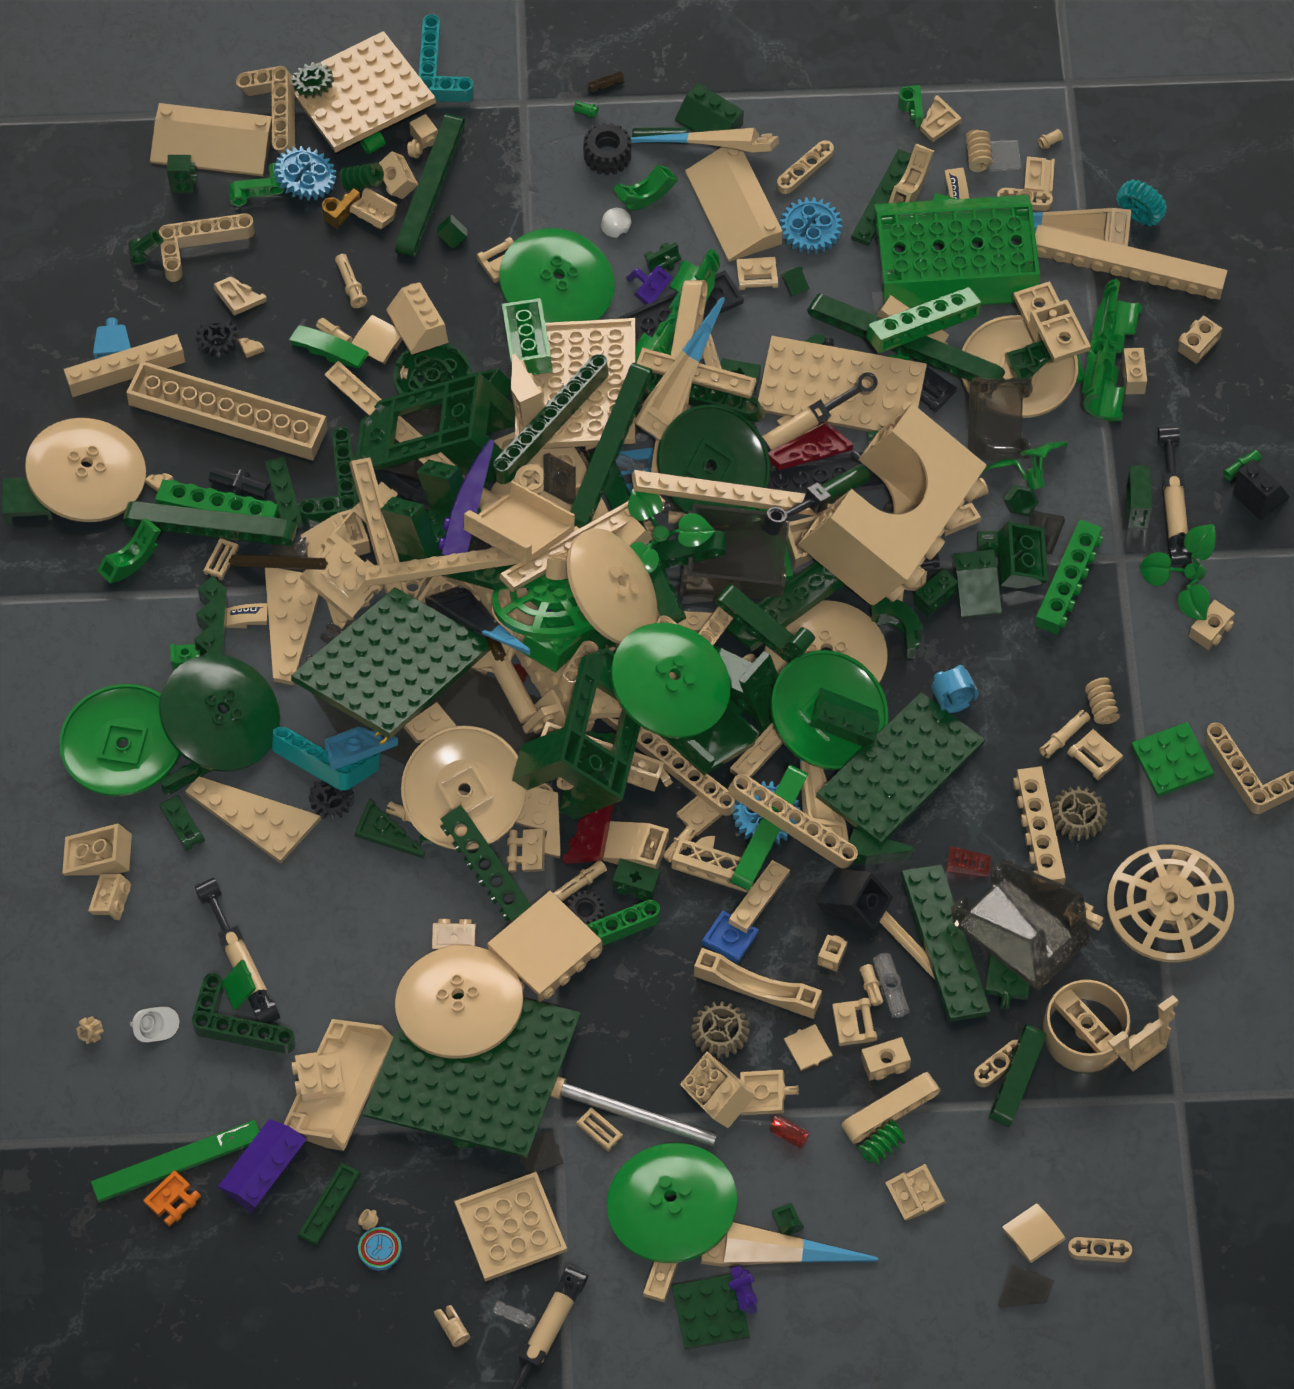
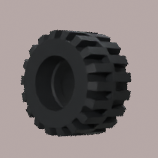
M602 123L601 126L597 124L594 126V129L590 128L588 134H585L583 143L584 160H586V165L590 166L592 171L597 170L598 174L605 173V175H609V173H613L614 175L617 174V171L622 172L624 167L629 165V161H631L630 134H627L626 129H622V126H614V123H610V125ZM609 146L615 148V150L602 151L600 148Z

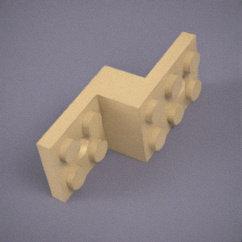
M1050 281L1013 294V298L1035 343L1044 342L1053 362L1090 351L1091 345L1068 300L1059 301ZM1041 302L1044 306L1036 307L1034 303ZM1066 336L1070 340L1064 342L1061 341L1059 337Z

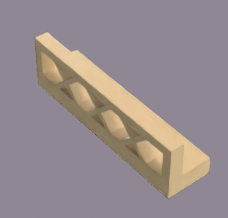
M682 838L679 839L672 858L671 869L748 893V891L730 883L741 857ZM682 846L689 847L693 851V854L688 856L679 853ZM710 854L713 860L704 862L701 860L700 855ZM725 859L729 860L733 867L723 868L719 862Z

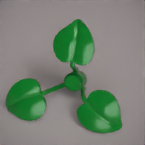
M1068 441L1050 442L1035 449L1021 452V455H1032L1033 468L1027 469V473H1025L1015 458L997 460L986 466L982 473L991 468L1015 465L1020 470L1023 479H1027L1029 488L1034 490L1045 487L1042 476L1043 457L1046 458L1048 452L1060 446L1067 448ZM1036 456H1039V467H1037Z
M632 489L628 501L629 513L638 521H645L650 517L655 526L653 530L654 541L649 543L647 547L642 542H635L630 546L643 562L648 574L655 571L659 565L658 553L654 549H650L653 545L667 542L669 537L679 533L678 541L681 545L696 547L705 543L714 534V529L702 516L695 513L684 515L678 523L679 529L669 532L665 526H659L654 517L655 514L662 511L660 496Z
M1215 525L1197 526L1186 534L1184 545L1186 550L1192 553L1191 558L1195 564L1190 563L1185 569L1170 567V556L1161 552L1148 555L1140 564L1141 574L1153 586L1166 584L1170 578L1169 571L1182 572L1188 579L1193 580L1187 585V590L1179 593L1178 605L1185 615L1196 620H1207V612L1210 605V594L1206 587L1199 584L1194 585L1206 575L1205 567L1201 565L1197 558L1199 560H1206L1212 555L1216 543Z

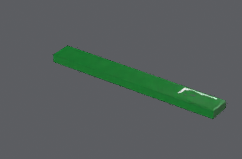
M255 1120L91 1181L98 1203L164 1179L174 1170L180 1173L248 1147L259 1133Z

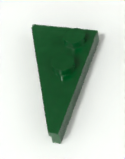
M369 799L355 831V837L424 858L425 851L421 849L420 845L415 841L413 842L396 822L390 820L389 816L382 812L375 805L374 801Z

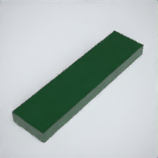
M341 1162L299 1231L298 1238L316 1247L319 1245L359 1179L361 1173L358 1170Z

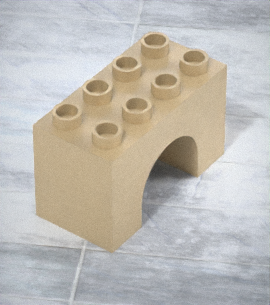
M913 403L876 434L859 458V461L879 476L886 484L893 500V514L876 509L851 489L816 518L798 544V546L870 605L877 604L885 597L893 602L906 587L911 589L919 581L925 572L921 564L926 558L931 560L939 552L945 543L941 535L946 529L951 531L959 523L965 514L960 509L965 501L970 503L985 485L978 477L987 465Z

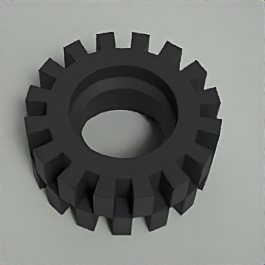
M584 890V894H581L579 891L577 896L573 894L571 900L568 899L567 907L585 925L604 918L603 900H600L598 894L595 897V892L591 891L588 894V890ZM582 905H589L594 911L589 917H581L577 910Z

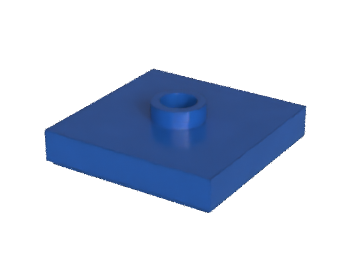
M722 910L703 938L701 945L738 964L759 934V929L751 926L748 932L744 933L728 923L731 914Z

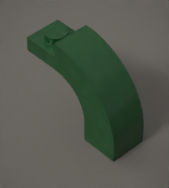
M886 597L875 605L871 604V621L875 622L876 625L887 624L898 628L905 637L907 658H915V652L919 650V640H922V624L916 612L904 602L897 599L891 602Z

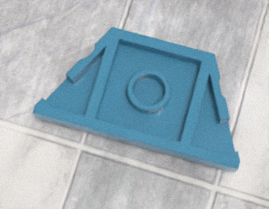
M355 727L324 739V747L331 770H336L398 746V738L393 736L387 739L385 744L380 745L379 743L385 738H382L381 735L375 738L376 731Z

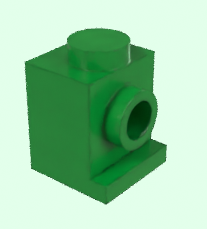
M170 644L173 671L184 662L201 656L200 650H196L195 644Z

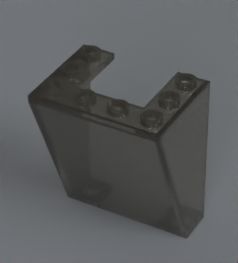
M693 504L692 511H688L687 514H698L709 523L714 531L726 533V554L693 563V557H689L688 564L681 566L679 596H682V604L715 602L729 584L736 587L749 599L783 596L786 581V541L790 518L786 519L783 530L779 535H770L763 529L767 511Z
M1002 859L990 870L992 887L972 906L969 907L968 898L965 895L951 906L953 924L1034 989L1039 990L1090 941L1084 894ZM1001 869V873L999 877H997V873Z

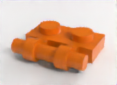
M174 1170L143 1201L158 1217L166 1211L169 1216L164 1219V1222L170 1227L175 1221L178 1222L182 1218L181 1215L186 1210L192 1209L196 1205V1201L201 1195L195 1190L189 1196L186 1191L190 1188V1184ZM179 1198L182 1199L183 1202L176 1209L172 1207Z

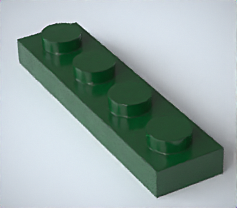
M285 457L265 461L276 504H278L280 519L292 520L297 523L298 528H302L303 522Z

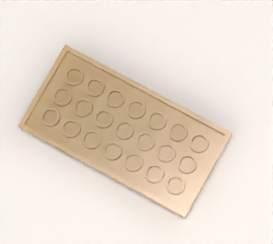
M771 336L758 401L766 413L794 417L820 399L824 405L855 387L861 374L870 372L878 380L875 390L869 395L858 393L829 411L831 417L824 424L828 422L830 425L862 431H880L912 403L917 408L919 407L927 364ZM864 379L862 380V385L865 388H870L871 382Z

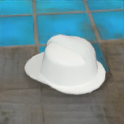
M155 1007L138 1011L132 1022H130V1026L133 1027V1033L139 1041L153 1042L171 1038L178 1030L180 1021L178 1014L170 1007Z

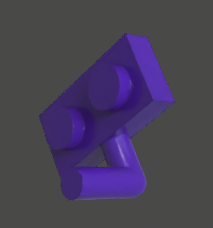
M658 265L649 276L639 268L634 269L626 276L628 281H633L637 277L643 282L634 295L645 305L654 302L672 279Z
M740 1266L731 1268L733 1281L729 1282V1288L736 1291L739 1309L748 1314L758 1312L756 1307L757 1297L753 1292L751 1284L754 1282L753 1275L749 1270Z

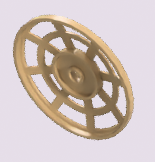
M1157 845L1134 853L1118 867L1109 884L1107 911L1115 932L1132 950L1157 961L1184 962L1205 955L1222 941L1232 922L1234 896L1226 875L1209 857L1184 846ZM1176 850L1191 854L1187 862L1177 859H1161L1157 851ZM1149 854L1152 862L1142 867L1134 876L1122 873L1125 867L1141 855ZM1199 858L1218 873L1223 883L1211 884L1208 877L1195 866ZM1164 865H1177L1184 868L1179 876L1167 875ZM1152 868L1156 869L1159 876L1152 883L1140 879L1142 875ZM1191 871L1201 878L1205 884L1204 886L1193 887L1187 880ZM1119 880L1129 884L1127 891L1128 907L1116 911L1114 891ZM1135 886L1147 891L1145 901L1134 904L1133 899ZM1215 892H1227L1228 910L1224 922L1213 915L1216 905ZM1209 894L1208 911L1196 905L1198 895ZM1169 895H1173L1176 897L1177 901L1175 903H1169L1166 901L1165 898ZM1148 909L1149 913L1155 918L1152 926L1145 923L1137 912ZM1192 914L1203 919L1194 928L1187 929L1185 921ZM1129 915L1132 916L1136 924L1148 933L1143 944L1137 942L1126 932L1119 919ZM1163 923L1177 924L1179 933H1166L1159 931ZM1208 923L1219 929L1217 935L1208 943L1193 949L1190 937L1201 932ZM1155 937L1164 940H1182L1185 952L1165 953L1150 949Z

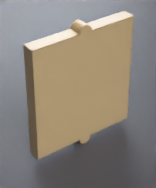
M815 1024L803 1030L799 1029L797 1033L784 1038L800 1071L813 1065L818 1066L820 1062L832 1057V1053Z

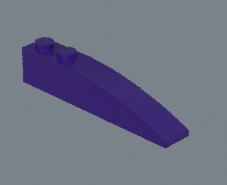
M488 440L475 458L456 494L449 518L445 517L443 529L445 530L444 538L440 537L438 549L441 550L440 554L442 555L468 552L472 534L464 530V513L471 510L477 514L494 440Z

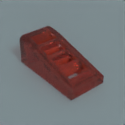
M950 847L947 871L989 877L991 856L962 848ZM955 858H959V863L955 862ZM963 859H968L967 865L963 864ZM972 860H976L975 867L971 866ZM980 861H984L983 869L979 868Z

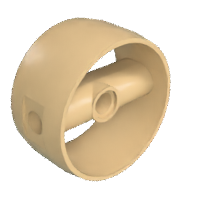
M1094 980L1074 981L1059 989L1046 1008L1043 1021V1031L1046 1033L1045 1045L1051 1056L1059 1064L1070 1070L1084 1073L1100 1071L1113 1064L1119 1057L1108 1044V1041L1115 1036L1080 999L1093 1000L1108 1007L1117 1016L1122 1031L1128 1036L1130 1033L1129 1010L1122 996L1107 984ZM1055 1010L1075 1029L1077 1037L1085 1040L1096 1053L1077 1052L1064 1045L1056 1037L1050 1023V1017ZM1082 1024H1089L1091 1028L1086 1029L1082 1027Z

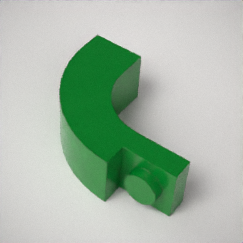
M656 165L651 173L641 182L632 186L617 183L613 190L616 192L617 198L629 210H639L662 198L675 185L678 179L668 167Z
M148 518L142 519L131 541L120 551L105 555L97 571L109 583L127 578L139 569L153 554L158 546L155 541L161 530Z

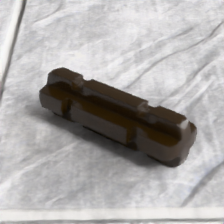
M618 71L614 75L609 74L598 78L597 81H589L588 89L590 92L598 91V88L603 89L615 85V82H623L624 75L621 71Z

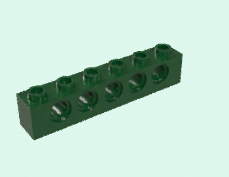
M459 805L440 818L443 823L440 826L446 836L451 834L455 840L452 844L457 852L463 851L467 857L464 859V862L470 870L475 869L479 874L476 876V879L482 887H488L490 893L487 895L494 905L499 903L502 907V910L499 912L506 922L508 920L513 922L529 909L531 904L464 808ZM459 827L467 828L464 836L456 835V830ZM473 843L479 845L476 853L468 852L469 845ZM487 860L491 862L488 870L480 869L482 861ZM499 877L503 880L502 885L497 888L493 887L492 880ZM511 894L515 897L514 902L507 905L503 902L504 897Z

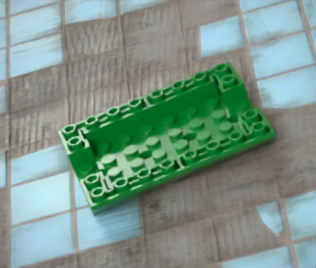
M1028 195L874 204L877 241H879L881 283L884 304L890 296H893L907 307L914 308L925 302H930L967 287L981 301V306L1016 303L1013 298L1015 292L1040 285L1033 209ZM1018 238L1021 240V244L1014 245L1011 243V240ZM980 241L983 245L976 248L972 245V242ZM935 243H941L944 246V248L942 250H936L933 247V245ZM901 245L905 248V251L899 253L894 248Z

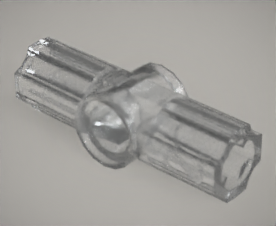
M886 953L879 954L873 958V964L881 984V992L885 996L891 1016L896 1018L903 1017L910 1010L901 986V978L897 975L891 955ZM893 983L896 987L890 988L886 984Z

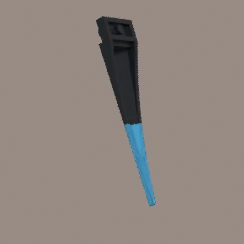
M457 586L425 597L427 606L453 621L530 655V649L502 627L470 590Z

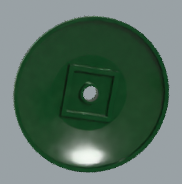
M700 405L690 408L674 418L661 437L657 453L658 473L767 488L770 459L765 442L755 426L735 410L720 405ZM707 461H711L713 463V471L707 469ZM669 496L672 502L685 514H698L711 524L729 523L747 515V506Z
M224 655L198 656L176 668L165 682L161 691L159 715L163 730L173 747L192 763L213 771H238L254 765L271 749L273 730L280 726L278 702L268 682L248 664ZM219 705H223L227 708L226 714H223L218 710Z

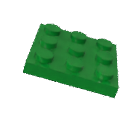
M1188 722L1131 742V748L1157 797L1214 776V771Z

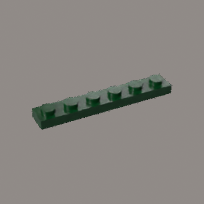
M900 149L897 150L851 235V240L869 247L876 234L874 204L889 203L893 188L901 181L912 154Z

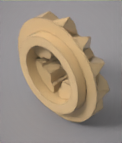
M527 464L516 472L515 482L536 494H540L546 487L547 475L538 465ZM535 474L534 481L536 483H531L527 486L528 480L525 478H531Z

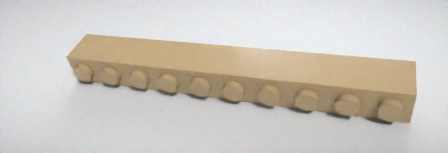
M1041 225L1037 226L1035 236L1037 253L1040 258L1053 259L1057 262H1065L1077 267H1086L1094 271L1107 272L1115 276L1148 282L1152 285H1161L1173 290L1186 291L1190 294H1198L1210 299L1220 300L1227 275V270Z

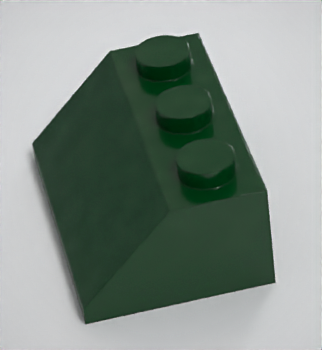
M697 83L686 95L675 117V121L684 127H688L692 132L739 129L743 125L744 110Z
M1008 521L998 531L1001 586L1021 589L1047 583L1048 572L1044 528Z
M821 688L810 726L865 747L875 741L880 720L878 710Z

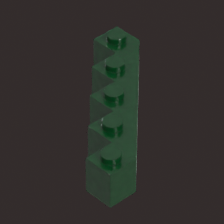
M212 576L197 588L199 599L205 606L196 613L198 626L204 631L194 641L196 650H200L202 656H225L228 596L226 588Z

